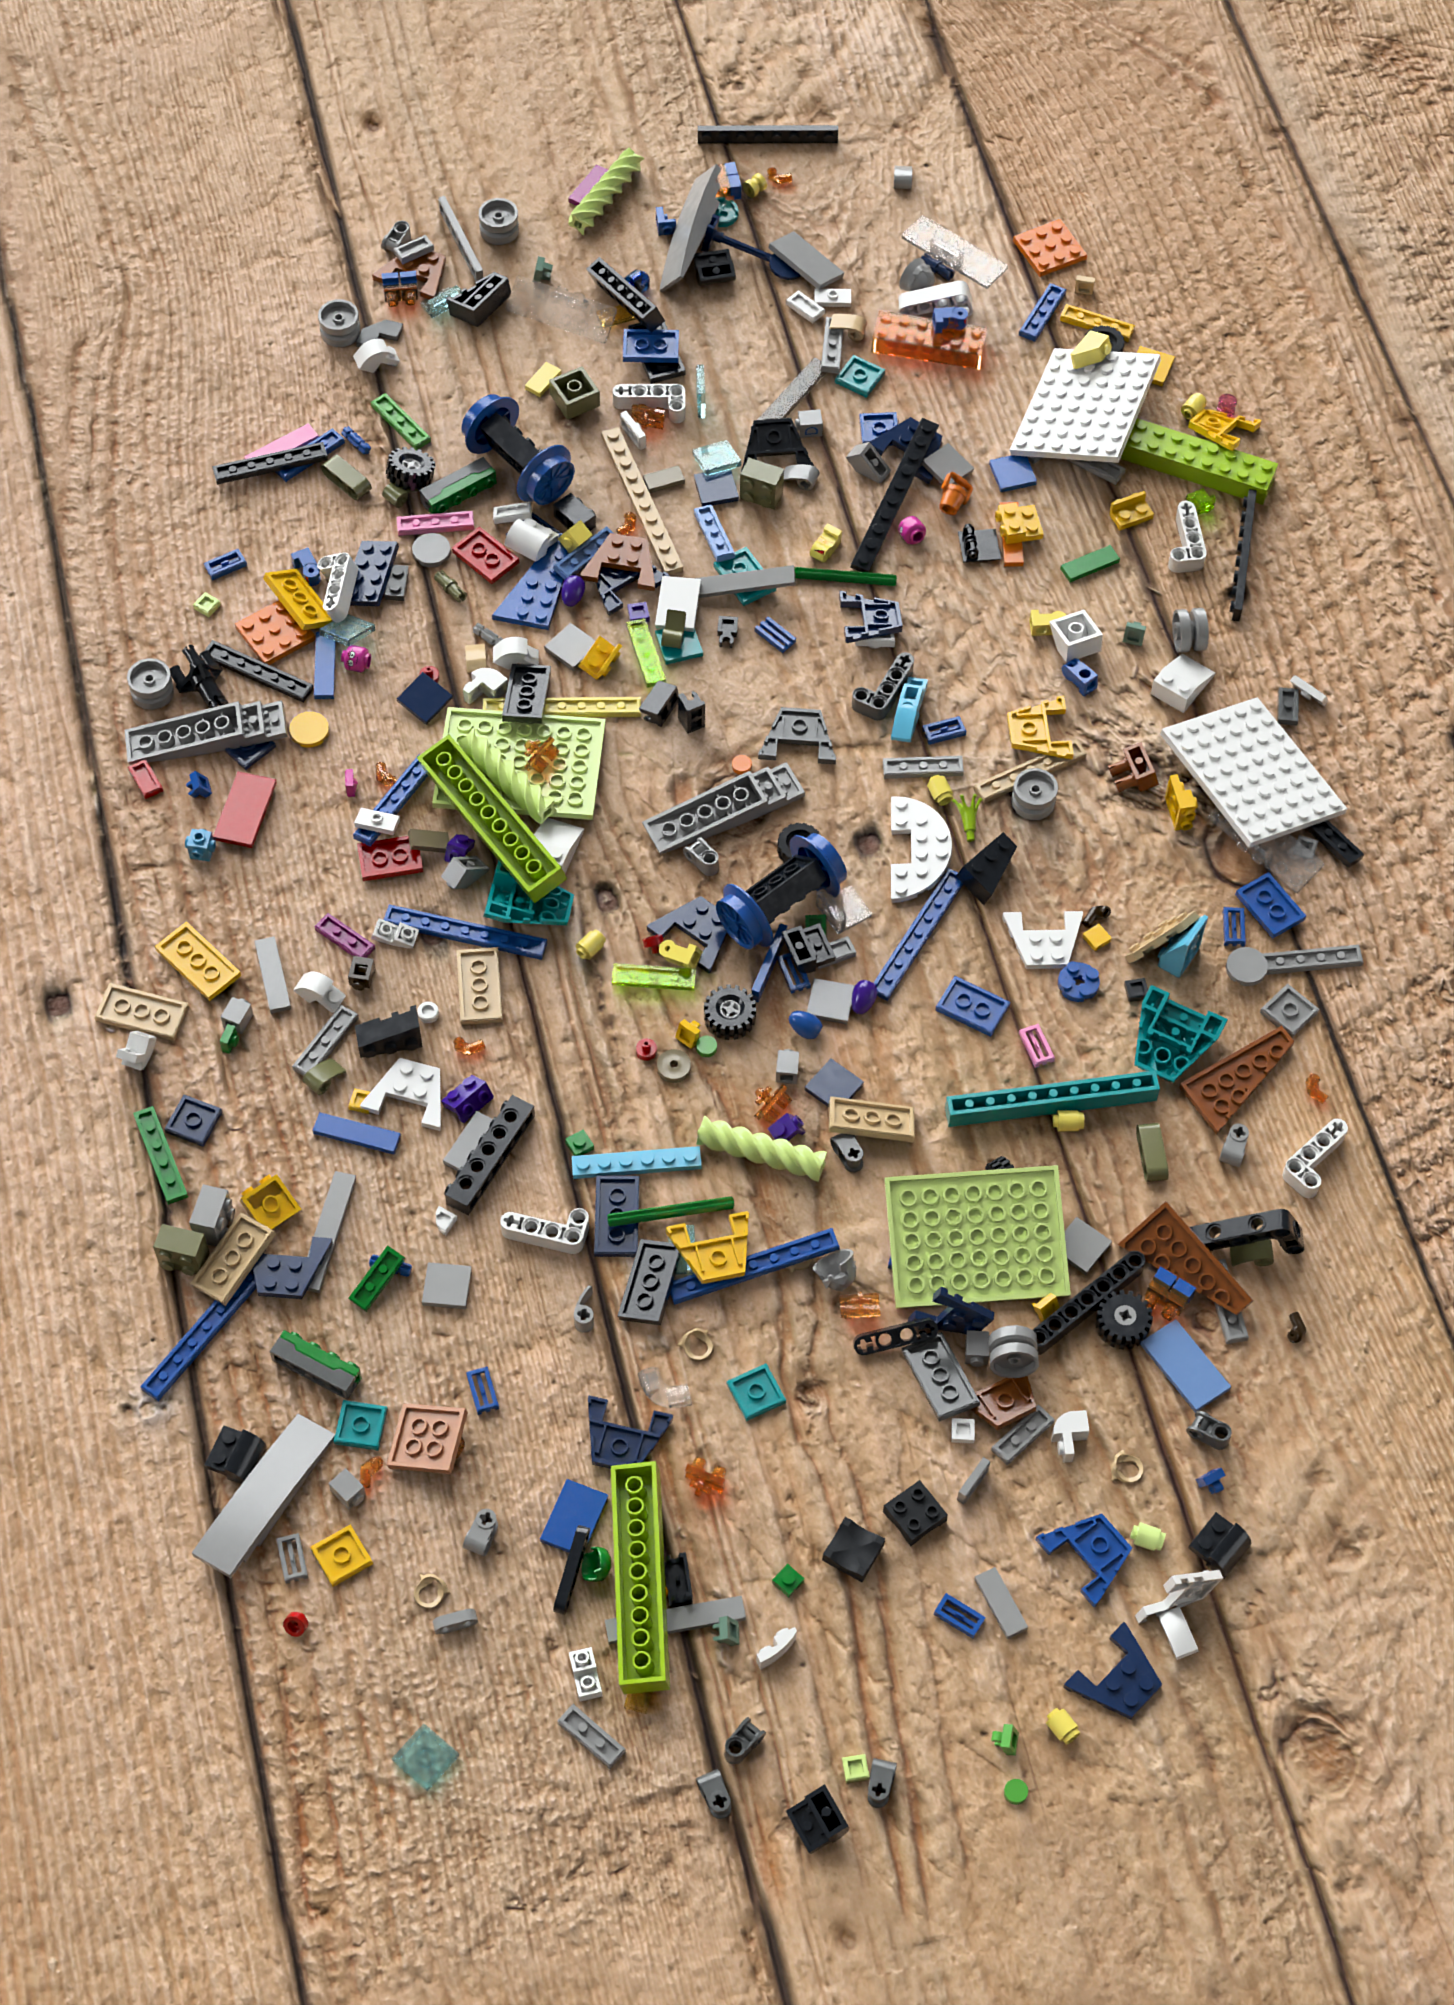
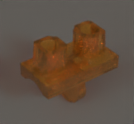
M640 403L632 405L631 418L642 425V429L652 427L663 430L665 422L664 408H650Z
M550 736L541 747H539L541 742L538 739L535 741L528 740L525 743L526 751L524 754L527 757L531 754L533 755L524 767L527 771L533 768L541 774L549 765L541 757L545 755L551 761L557 757L560 751L553 745L555 739Z
M782 1084L772 1095H770L772 1091L770 1086H767L765 1089L757 1088L755 1094L758 1098L755 1100V1103L760 1105L764 1102L765 1104L754 1117L758 1120L764 1118L772 1124L780 1115L772 1107L774 1103L784 1110L792 1101L785 1092L787 1087Z
M862 1291L857 1294L839 1295L841 1318L875 1317L881 1315L879 1293L862 1294Z
M697 1456L691 1465L687 1464L685 1478L691 1480L689 1486L696 1489L695 1496L700 1497L702 1492L710 1495L712 1489L722 1493L725 1488L726 1468L715 1465L711 1474L704 1471L707 1461Z

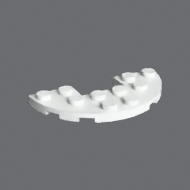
M891 797L892 835L911 834V863L891 864L892 903L914 899L925 890L929 891L940 881L945 870L948 869L952 858L951 834L944 819L927 804L906 797Z

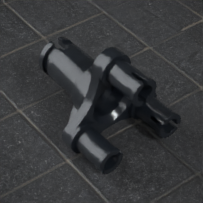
M188 645L189 650L187 646L184 647L182 653L190 663L188 675L185 677L179 665L169 669L178 692H199L209 708L228 704V701L215 682L223 669L219 663L215 662L210 651L205 650L198 655L193 645Z

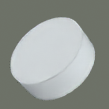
M424 1002L418 1007V1017L422 1022L433 1023L438 1019L439 1010L435 1003Z

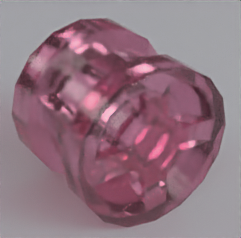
M1231 394L1221 395L1216 411L1227 413V417L1233 416L1237 405L1236 397Z

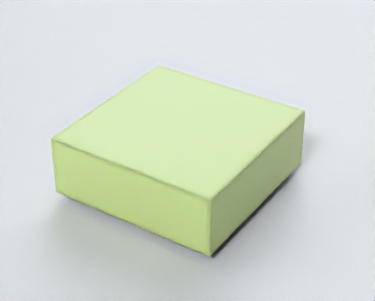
M206 592L193 604L195 610L207 617H210L221 606L220 600Z
M865 1754L842 1758L846 1783L869 1780L870 1776Z

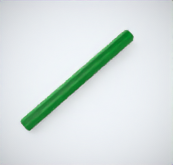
M795 567V578L886 586H896L897 576L893 574Z
M729 1196L608 1214L607 1222L612 1227L729 1210L734 1208L735 1203L733 1197Z

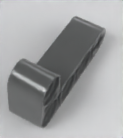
M906 652L899 654L875 692L864 687L856 688L852 694L853 710L871 719L883 720L902 692L904 683H907L908 677H911L913 673L914 657Z

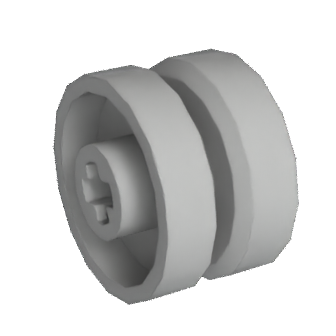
M494 198L484 202L479 208L480 234L486 242L493 245H503L515 240L519 233L518 210L512 201L505 198Z
M335 299L325 303L320 308L318 320L320 334L324 342L334 347H346L357 341L361 328L359 312L353 303L343 299Z
M1192 608L1190 613L1186 609L1174 611L1172 633L1175 649L1178 653L1188 652L1191 646L1195 651H1205L1207 649L1209 627L1204 608Z
M147 658L136 662L128 670L127 681L132 700L137 706L143 709L154 710L167 705L173 698L174 686L169 667L164 662L158 659Z
M1039 768L1022 771L1016 777L1013 786L1011 801L1015 812L1029 820H1041L1048 817L1054 810L1058 792V784L1054 776L1048 771Z
M1018 1325L1005 1326L993 1331L988 1337L990 1369L994 1374L1005 1378H1021L1032 1374L1039 1367L1037 1335L1033 1330Z

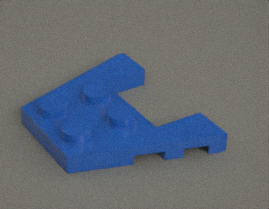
M1103 1514L1075 1522L1074 1525L1065 1528L1054 1529L1053 1532L1047 1534H1039L1035 1539L1048 1555L1068 1542L1096 1574L1097 1577L1080 1591L1093 1607L1097 1606L1132 1551L1130 1544Z

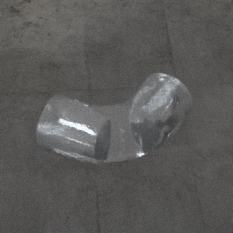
M658 1367L646 1368L638 1373L640 1385L645 1395L656 1405L668 1409L692 1405L687 1383L678 1386L666 1385L662 1380Z

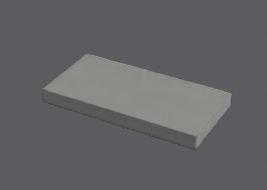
M794 231L769 243L768 248L818 290L844 276V272Z

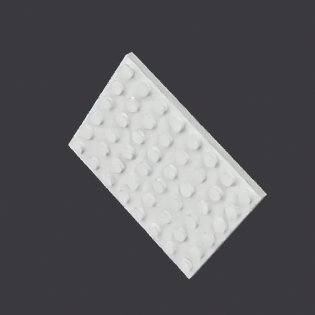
M1054 348L1010 448L1011 455L1119 463L1161 361L1160 354L1113 351L1102 362L1074 369L1070 356L1074 349Z
M1258 697L1161 730L1160 735L1248 848L1345 814L1347 811V807Z

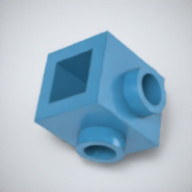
M205 829L191 830L190 836H187L185 840V848L188 849L190 859L210 862L212 852L216 848V840H213L211 831Z

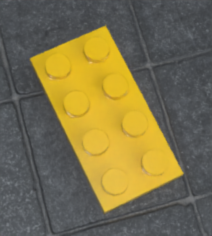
M298 569L267 572L264 574L263 580L302 630L335 625V622L332 621L323 609L322 600Z
M187 921L155 946L156 951L209 1001L241 977V972Z

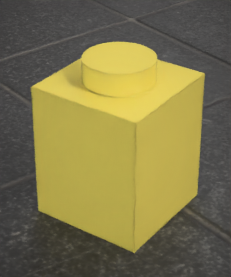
M580 520L557 539L570 554L590 538L592 533Z

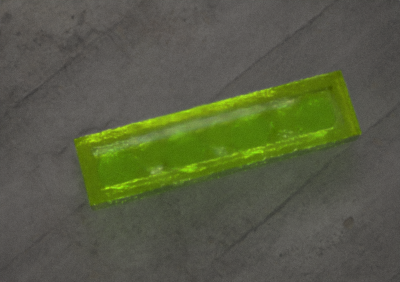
M646 619L626 622L646 687L655 686L658 680L666 682Z
M613 963L612 985L695 991L696 969Z

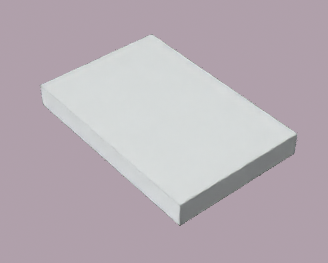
M662 576L655 629H665L667 610L671 609L685 611L684 631L694 632L701 579Z

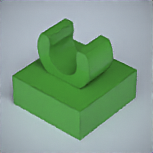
M1004 1724L1003 1732H992L991 1741L995 1742V1746L1001 1747L1006 1755L1016 1756L1019 1732L1014 1725Z

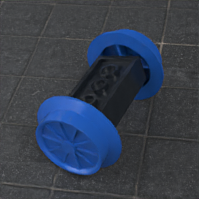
M490 394L479 399L468 410L462 422L461 430L465 436L467 449L474 454H483L493 449L520 474L517 483V494L522 501L546 505L558 499L568 489L574 477L575 468L571 463L570 451L563 445H553L544 450H537L530 438L527 437L525 439L522 436L521 430L515 426L519 416V406L513 398Z
M812 833L806 838L800 835L792 837L790 840L792 858L746 891L734 884H727L723 888V898L716 903V912L721 924L736 943L745 949H752L756 945L769 947L773 943V933L770 924L774 922L778 915L789 911L793 904L804 900L811 891L816 890L828 898H836L839 895L840 884L847 878L846 867L837 850L823 836Z

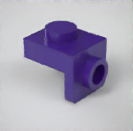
M456 834L447 843L444 860L450 863L453 857H466L474 848L475 840L468 838L466 835Z
M789 1113L783 1115L767 1128L775 1140L785 1139L789 1141L796 1134L803 1135L806 1133L802 1127L804 1125L803 1121L797 1115L793 1116Z

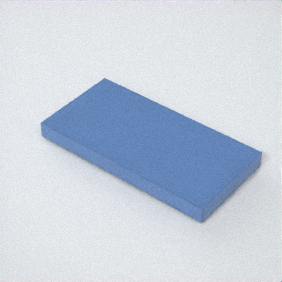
M1176 1319L1141 1341L1140 1345L1195 1413L1231 1389L1230 1384Z

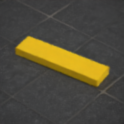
M1068 304L1065 305L1060 316V321L1087 330L1100 325L1114 327L1117 331L1121 332L1126 342H1129L1135 328L1133 324Z

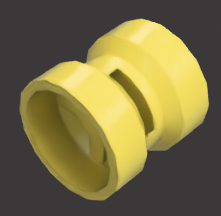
M757 173L752 176L751 180H746L742 187L747 196L754 198L758 195L759 191L762 192L767 188V181L761 174Z

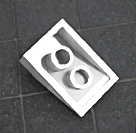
M1181 654L1165 666L1153 680L1151 695L1184 713L1214 677L1215 672Z
M547 818L534 835L562 867L564 873H566L583 835L584 828Z

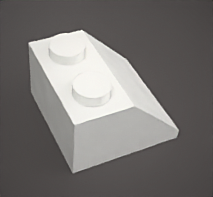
M1085 610L1050 621L1049 624L1057 651L1066 663L1074 658L1079 659L1101 651L1103 634Z

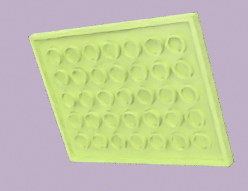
M448 707L443 738L450 734L459 745L458 741L466 737L475 728L476 736L488 739L489 748L501 750L502 760L514 762L515 772L526 773L529 784L541 786L542 796L554 798V808L557 811L549 817L593 820L606 725L605 719L544 714L542 724L502 722L503 711ZM482 773L516 814L529 815L527 811L518 806L515 800L507 796L499 786L495 785L487 775ZM435 784L432 801L433 808L456 809Z
M1058 1165L884 1178L895 1309L941 1306L942 1304L932 1302L933 1294L940 1287L948 1289V1294L952 1296L954 1294L963 1296L962 1301L968 1304L971 1302L983 1303L1038 1299L1046 1297L1050 1293L1056 1297L1071 1295Z

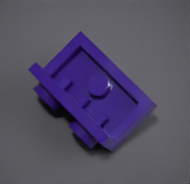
M471 1075L464 1079L458 1087L450 1091L441 1102L445 1108L456 1113L459 1120L465 1123L476 1111H479L491 1101L494 1096L485 1081Z

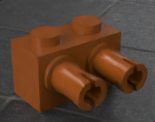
M1142 741L1124 748V759L1108 765L1112 777L1123 772H1131V775L1114 781L1119 793L1134 786L1138 787L1140 792L1159 785L1155 770Z

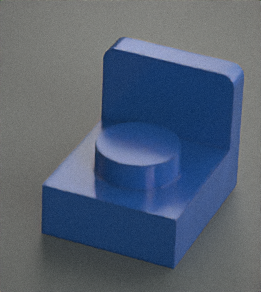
M663 206L656 207L658 236L674 234L676 228V219H668L667 214H664Z

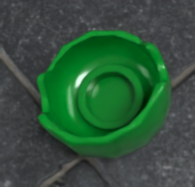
M591 1547V1550L594 1551L585 1553L583 1556L581 1574L585 1581L600 1582L609 1575L612 1568V1559L607 1549Z

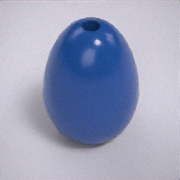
M794 1011L789 1016V1023L793 1030L805 1039H815L823 1027L821 1021L815 1015L805 1011Z

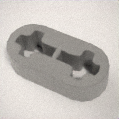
M465 1609L439 1616L432 1622L436 1634H445L471 1627L478 1623L475 1609Z

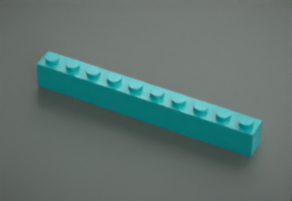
M1147 1071L947 1096L945 1113L948 1127L1057 1114V1110L1082 1111L1157 1101L1160 1087L1156 1071Z

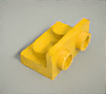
M1145 491L1133 493L1128 497L1116 499L1111 503L1109 515L1119 531L1153 519L1154 513L1145 501Z
M599 635L578 667L596 680L602 675L605 677L612 668L609 666L610 663L615 662L621 655L619 650L622 645L618 644L614 647Z

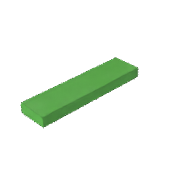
M386 393L371 401V407L416 451L431 442V437Z

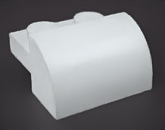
M527 518L522 521L517 519L508 531L504 545L536 562L546 555L548 547L558 541L559 534L550 528L542 526L535 520Z

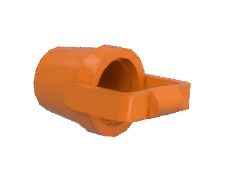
M955 472L948 473L941 486L943 495L939 505L940 510L947 515L957 514L961 505L967 504L973 491L972 485ZM952 478L959 485L949 484L950 479Z

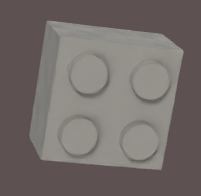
M204 1184L201 1188L189 1224L192 1231L204 1234L207 1245L217 1246L228 1231L229 1221H232L234 1218L235 1209L232 1206V1199H230L228 1190Z

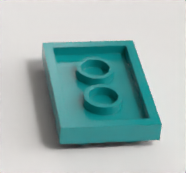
M747 547L736 551L735 558L714 562V568L719 575L763 569ZM776 588L734 593V595L743 606H746L775 592Z

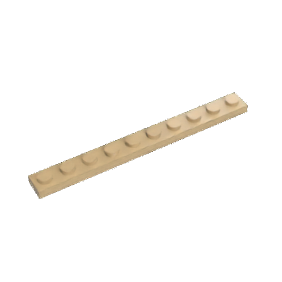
M616 427L602 431L601 437L662 571L669 575L682 572L683 565L620 428Z

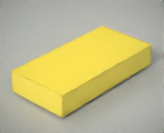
M545 362L525 384V390L541 397L550 387L549 380L561 375V369Z

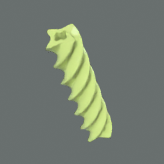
M631 148L624 150L618 160L600 178L599 182L592 187L590 193L573 209L568 225L576 228L582 235H584L586 227H594V217L603 216L604 205L613 204V194H621L622 184L632 182L631 174L632 172L641 171L640 162L644 160V157L635 154Z
M475 728L466 737L458 741L461 749L477 768L487 775L495 785L499 786L507 796L515 800L518 806L527 811L536 822L542 824L550 815L557 811L554 808V798L542 796L541 786L529 784L526 773L515 772L514 762L502 760L501 750L489 748L488 739L476 736Z
M705 1115L697 1132L696 1145H706L714 1151H726L734 1157H746L754 1163H767L774 1169H787L794 1175H807L819 1182L826 1164L827 1152L825 1151L813 1153L805 1145L793 1147L787 1140H772L765 1133L752 1135L745 1127L731 1128L725 1121L711 1122Z

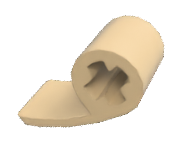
M833 314L829 329H847L848 337L851 340L860 341L864 338L867 321L861 316Z
M485 644L465 645L467 673H472L480 668H487Z

